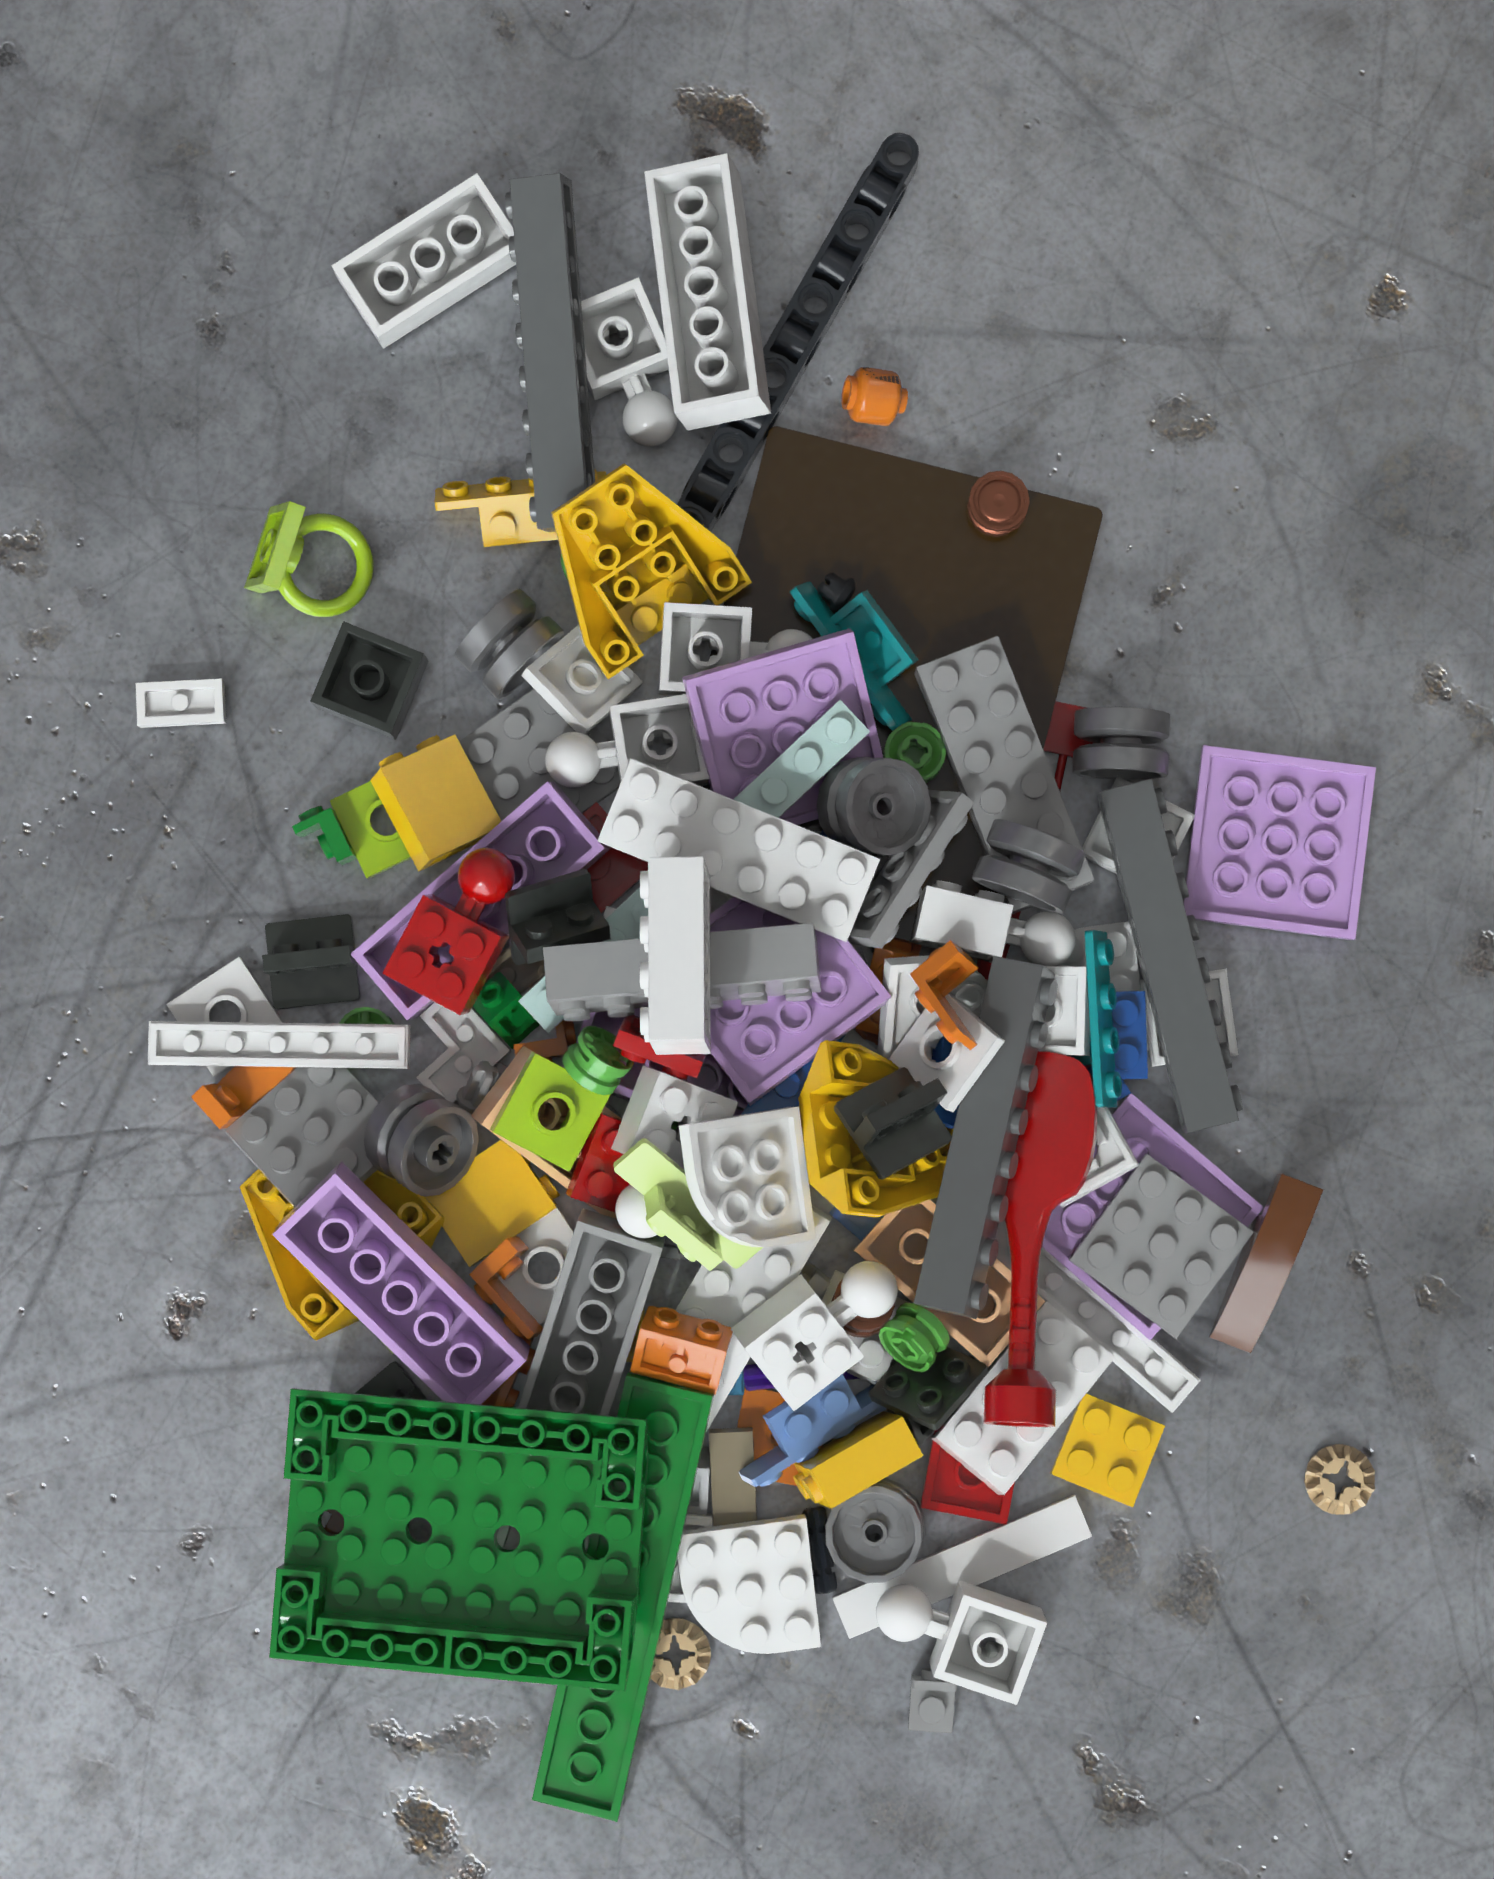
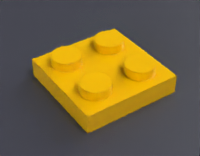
M1086 1393L1076 1406L1050 1474L1133 1507L1165 1425Z

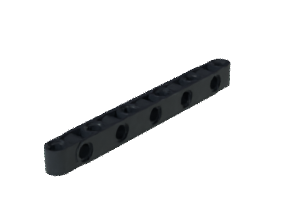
M894 133L883 141L871 164L861 175L763 348L766 372L776 370L785 377V381L781 386L777 388L768 387L771 414L720 424L686 483L677 505L710 532L732 501L766 441L769 430L774 427L896 212L918 165L919 148L915 139L910 135ZM895 150H902L909 154L911 159L904 165H895L889 161L887 156ZM860 223L867 227L869 233L862 239H853L847 235L845 230L851 224ZM811 297H819L826 302L827 307L824 311L814 314L808 312L803 304ZM728 444H734L742 449L743 455L738 461L729 463L720 458V450Z

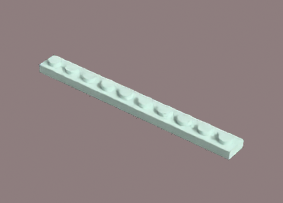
M839 700L733 800L779 818L865 738L870 731ZM640 887L606 918L610 926L611 939L602 942L640 939V917L648 916V908H645L644 899H641ZM545 976L518 1001L547 1033H550L564 1019L563 1015L557 1016L547 1002Z

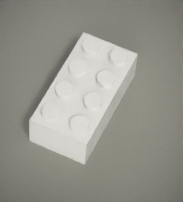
M476 173L331 266L337 279L384 349L515 266L516 262L511 260L508 245L509 237L514 236V231L484 182Z
M649 857L648 871H640L641 899H644L645 908H648V916L640 917L641 944H644L645 952H648V962H640V987L644 989L645 997H648V1007L640 1008L641 1035H644L645 1042H650L656 1055L711 1054L710 874L704 857Z
M1046 1301L1037 1311L1035 1370L1040 1371L1057 1390L1055 1427H1014L983 1423L985 1386L1003 1369H1008V1344L989 1366L988 1374L931 1438L998 1495H1005L1115 1359L1114 1355L1049 1301Z

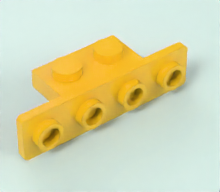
M594 469L595 482L606 476L605 471L597 472ZM499 476L490 478L485 483L468 485L465 481H452L445 483L442 488L435 489L434 503L436 511L471 507L479 508L484 547L558 540L556 532H546L537 529V522L534 523L531 519L529 500L530 497L534 496L533 479L529 477L528 479L511 480L509 477Z

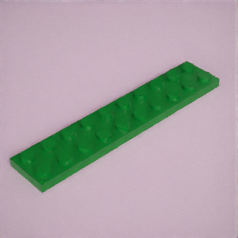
M628 1372L626 1375L617 1417L647 1419L649 1455L635 1640L627 1687L624 1692L557 1685L533 1792V1801L615 1822L620 1817L714 1394ZM591 1534L587 1553L595 1558L605 1556L609 1549L606 1538L601 1534Z

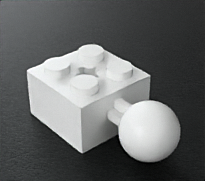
M638 277L581 301L587 382L594 400L624 389L628 398L623 411V426L626 433L633 441L640 445L657 446L666 442L673 435L677 427L678 418L674 414L673 402L666 395L652 391L647 379L669 370L664 335ZM617 333L620 338H625L623 344L619 346L609 345L611 342L610 335Z
M664 602L658 694H686L682 679L684 676L811 640L812 637L800 630L787 629L775 634L769 642L750 641L751 607ZM701 641L709 642V648L717 651V655L710 656L708 662L700 661V656L693 653V649L700 647Z
M686 694L610 706L609 714L614 740L595 743L589 736L583 733L567 732L559 735L550 743L545 756L546 768L550 776L560 785L570 788L584 786L596 777L599 769L618 766L621 782L631 758L698 786L709 785V776L698 743ZM654 737H662L663 743H671L672 747L667 748L664 755H657L656 751L649 750L648 746L653 745Z
M936 880L933 886L927 885L921 892L910 939L911 943L937 949L943 947L951 940L970 957L992 961L993 956L1002 957L1006 943L1021 947L1024 956L1030 962L1044 966H1058L1064 963L1071 956L1075 948L1076 936L1074 928L1064 916L1058 913L1040 912L1031 916L1027 921L1011 918L1014 905L1004 903V895L979 890V893L971 896L960 893L961 885Z
M642 1066L611 1149L624 1154L638 1141L646 1138L684 1169L679 1125L732 1117L738 1102L663 1072ZM673 1121L678 1122L676 1130L671 1129ZM630 1184L620 1193L615 1206L617 1221L621 1228L631 1236L637 1238L654 1237L657 1234L649 1227L645 1219L647 1213L644 1195Z
M875 1261L857 1263L844 1275L841 1283V1295L825 1306L804 1277L799 1275L733 1326L731 1330L792 1410L795 1411L864 1357L842 1327L856 1316L875 1318L888 1312L897 1298V1281L890 1269Z
M960 1580L957 1583L947 1613L932 1609L927 1595L919 1588L908 1584L896 1585L886 1590L876 1606L877 1623L883 1633L891 1639L908 1642L921 1637L923 1634L937 1638L929 1660L933 1677L1015 1705L1018 1704L1047 1625L1046 1618L1040 1607ZM984 1638H995L996 1642H988L985 1647H981L980 1641Z

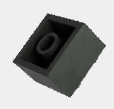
M343 621L310 702L319 710L396 740L429 660L422 652Z

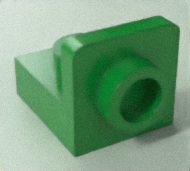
M317 806L298 816L300 822L292 826L295 834L302 838L322 829L323 834L317 836V839L328 860L335 857L337 862L343 866L357 859L332 808L324 810L322 806Z
M497 972L483 985L473 1007L513 1049L514 1044H519L540 1024L518 1002L523 996L501 972Z

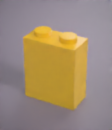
M455 734L443 740L440 739L439 735L432 736L416 746L417 752L406 757L403 756L402 752L388 756L378 763L380 769L370 780L418 872L473 847L501 822Z
M499 1140L477 1155L468 1172L454 1187L440 1195L426 1196L428 1201L445 1218L442 1227L469 1267L483 1260L506 1238L518 1235L554 1209L559 1208L554 1199L559 1197L560 1194L549 1177L544 1174L539 1178L529 1164L531 1162L502 1140Z
M882 1411L856 1426L846 1436L833 1439L820 1447L818 1453L811 1459L801 1463H793L799 1473L793 1478L806 1500L811 1498L815 1504L819 1503L832 1509L919 1459L923 1454L903 1416Z

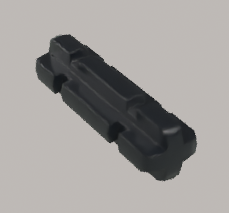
M821 1506L806 1508L802 1514H805L807 1519L812 1570H814L815 1594L831 1593L837 1589L836 1573L832 1572L831 1567H834V1562L826 1546V1509Z

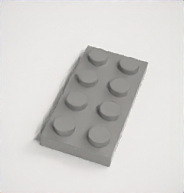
M928 790L931 810L928 825L920 840L904 852L890 856H876L880 859V862L848 938L850 944L882 949L885 944L894 938L899 929L898 923L907 908L911 907L919 899L922 892L921 886L930 872L941 864L945 856L944 850L955 834L962 830L967 822V813L974 802L962 792Z

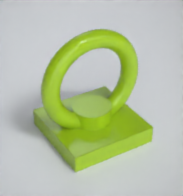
M291 501L271 506L244 588L259 594L279 590L285 600L294 608L316 617L340 615L356 606L369 589L373 576L372 552L361 531L346 519L332 514L318 513L303 517L306 507ZM315 531H329L338 534L348 542L356 558V574L351 586L342 595L329 600L314 599L305 595L298 589L291 577L303 551V536Z

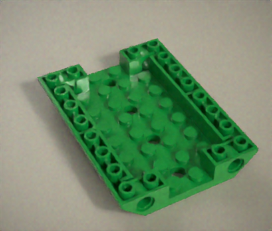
M292 1388L290 1390L283 1478L291 1479L284 1564L276 1568L269 1658L625 1692L636 1629L649 1462L647 1419ZM326 1510H336L343 1516L344 1528L340 1533L332 1534L324 1529L322 1516ZM413 1518H424L430 1523L432 1535L428 1541L419 1542L410 1535L409 1524ZM509 1525L519 1532L520 1543L517 1548L507 1550L498 1544L496 1535L501 1526ZM597 1533L606 1538L609 1549L605 1556L595 1558L586 1552L584 1542L588 1535Z

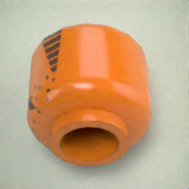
M860 367L853 376L848 375L845 379L841 403L842 408L848 410L852 421L889 426L895 420L897 414L905 412L907 406L908 391L906 388H902L901 380L894 371Z

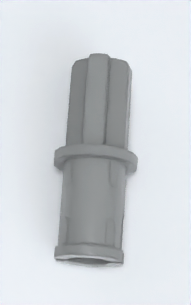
M481 1061L479 1065L475 1066L466 1086L461 1087L457 1092V1105L472 1115L494 1086L499 1076L497 1067L491 1066L488 1061Z

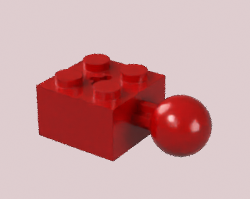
M479 848L470 852L462 860L458 870V882L463 893L457 905L454 906L433 894L423 895L382 974L458 1015L468 1014L509 938L508 934L479 919L486 904H494L505 898V894L511 891L513 887L515 872L509 858L501 851L493 848ZM449 944L451 946L449 953L454 956L453 962L442 964L438 949Z

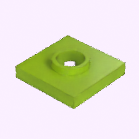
M371 781L329 800L367 879L411 859L398 832L384 836L376 833L372 828L370 822L371 814L374 809L383 804Z
M532 1051L490 1130L570 1172L611 1094L600 1095L587 1090L578 1084L565 1068ZM549 1098H560L569 1107L566 1119L559 1129L550 1130L541 1125L538 1118L540 1106Z

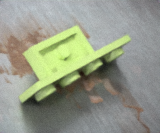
M646 1138L638 1141L614 1162V1171L644 1195L647 1213L645 1219L649 1227L658 1236L664 1237L666 1235L675 1242L680 1252L689 1261L695 1262L697 1260L711 1271L724 1260L730 1266L737 1269L763 1248L740 1245L715 1231L700 1214L691 1197L685 1170Z

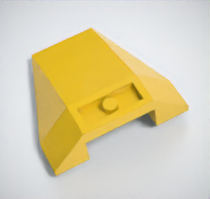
M625 463L551 512L583 642L607 679H610L644 656L638 646L662 630L664 602L701 604L709 599L714 605H720L752 583L732 549Z
M825 1040L819 1045L798 1098L809 1184L841 1213L848 1215L880 1217L937 1198L951 1141L946 1146L881 1180L877 1177L834 1111V1106L838 1101L900 1068L891 1060L862 1045ZM946 1127L952 1136L953 1129Z
M259 1169L256 1170L240 1186V1190L286 1308L316 1341L360 1321L272 1235L279 1222L294 1207ZM379 1170L375 1171L363 1183L431 1249L445 1218L426 1197L411 1192L400 1185L396 1179L388 1177Z

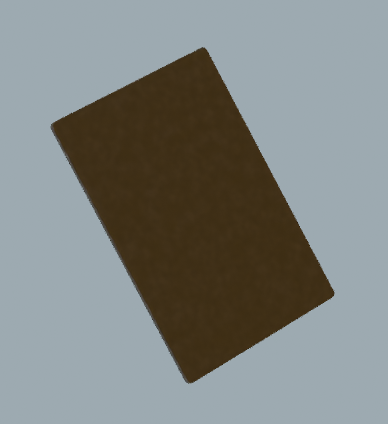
M774 426L768 432L736 555L752 583L724 601L723 606L752 608L750 637L752 642H769L775 634L787 629L803 631L811 636L812 639L821 636L811 622L804 620L795 609V599L790 594V590L797 585L810 581L818 591L821 582L829 585L825 582V577L828 573H835L845 581L848 578H853L856 588L847 603L861 592L868 590L919 659L887 686L912 718L910 722H924L934 728V723L914 675L916 667L998 636L1044 749L1103 514L1098 507L1028 490L1030 503L1025 520L1020 527L1004 536L995 537L987 535L973 525L967 508L971 488L980 477ZM822 597L827 605L830 606L831 602ZM712 650L710 656L717 655V651ZM874 716L883 754L886 741L892 730L888 726L882 725ZM945 755L944 763L938 775L926 783L928 790L960 792ZM709 785L701 786L703 788L710 790ZM969 812L967 813L968 819L965 826L952 837L944 850L945 856L943 861L935 870L930 872L921 886L922 890L927 885L933 886L936 880L961 885L960 893L975 896L976 893H979V890L998 893L972 879L979 857L986 855ZM819 819L798 825L810 831L823 830ZM919 899L911 907L907 908L898 923L899 929L894 937L910 941ZM921 945L919 956H929L936 949ZM870 947L872 953L874 954L875 948ZM971 957L977 965L979 958Z

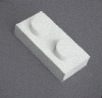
M221 678L136 683L137 726L149 728L226 724L224 680Z

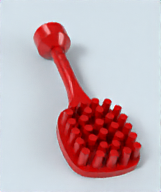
M1038 1051L1035 1066L1038 1068V1079L1034 1090L1028 1092L1025 1109L1028 1111V1123L1024 1134L1018 1136L1015 1150L1018 1154V1167L1015 1176L1012 1179L1009 1178L1005 1196L1008 1197V1211L1005 1223L1011 1253L1008 1369H1003L985 1386L983 1423L990 1425L1055 1427L1057 1390L1040 1371L1035 1370L1040 1254L1052 1211L1062 1202L1075 1196L1084 1185L1093 1160L1097 1134V1107L1095 1105L1092 1075L1077 1059L1058 1053Z

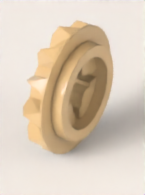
M1344 1444L1330 1445L1319 1450L1310 1459L1305 1471L1306 1491L1313 1503L1323 1511L1336 1515L1352 1514L1361 1507L1366 1506L1374 1492L1375 1470L1367 1456L1358 1449ZM1346 1461V1476L1351 1478L1352 1481L1358 1482V1485H1351V1487L1343 1486L1341 1492H1338L1336 1499L1335 1484L1322 1476L1323 1473L1328 1475L1331 1473L1338 1474Z
M671 1618L663 1621L651 1679L660 1687L681 1690L696 1684L708 1670L711 1648L707 1636L699 1626L681 1618ZM673 1635H676V1641L679 1643L681 1650L695 1652V1654L682 1658L679 1673H675V1667L672 1666L671 1659L657 1657V1655L670 1650Z

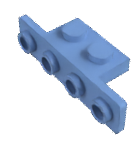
M842 1374L797 1410L793 1411L785 1401L763 1415L778 1446L741 1469L738 1473L742 1480L754 1487L770 1485L782 1476V1470L795 1462L801 1463L814 1457L819 1451L818 1447L831 1438L838 1439L849 1434L855 1428L854 1423L867 1415H876L886 1410L887 1408L872 1402L868 1393L874 1384L854 1396Z

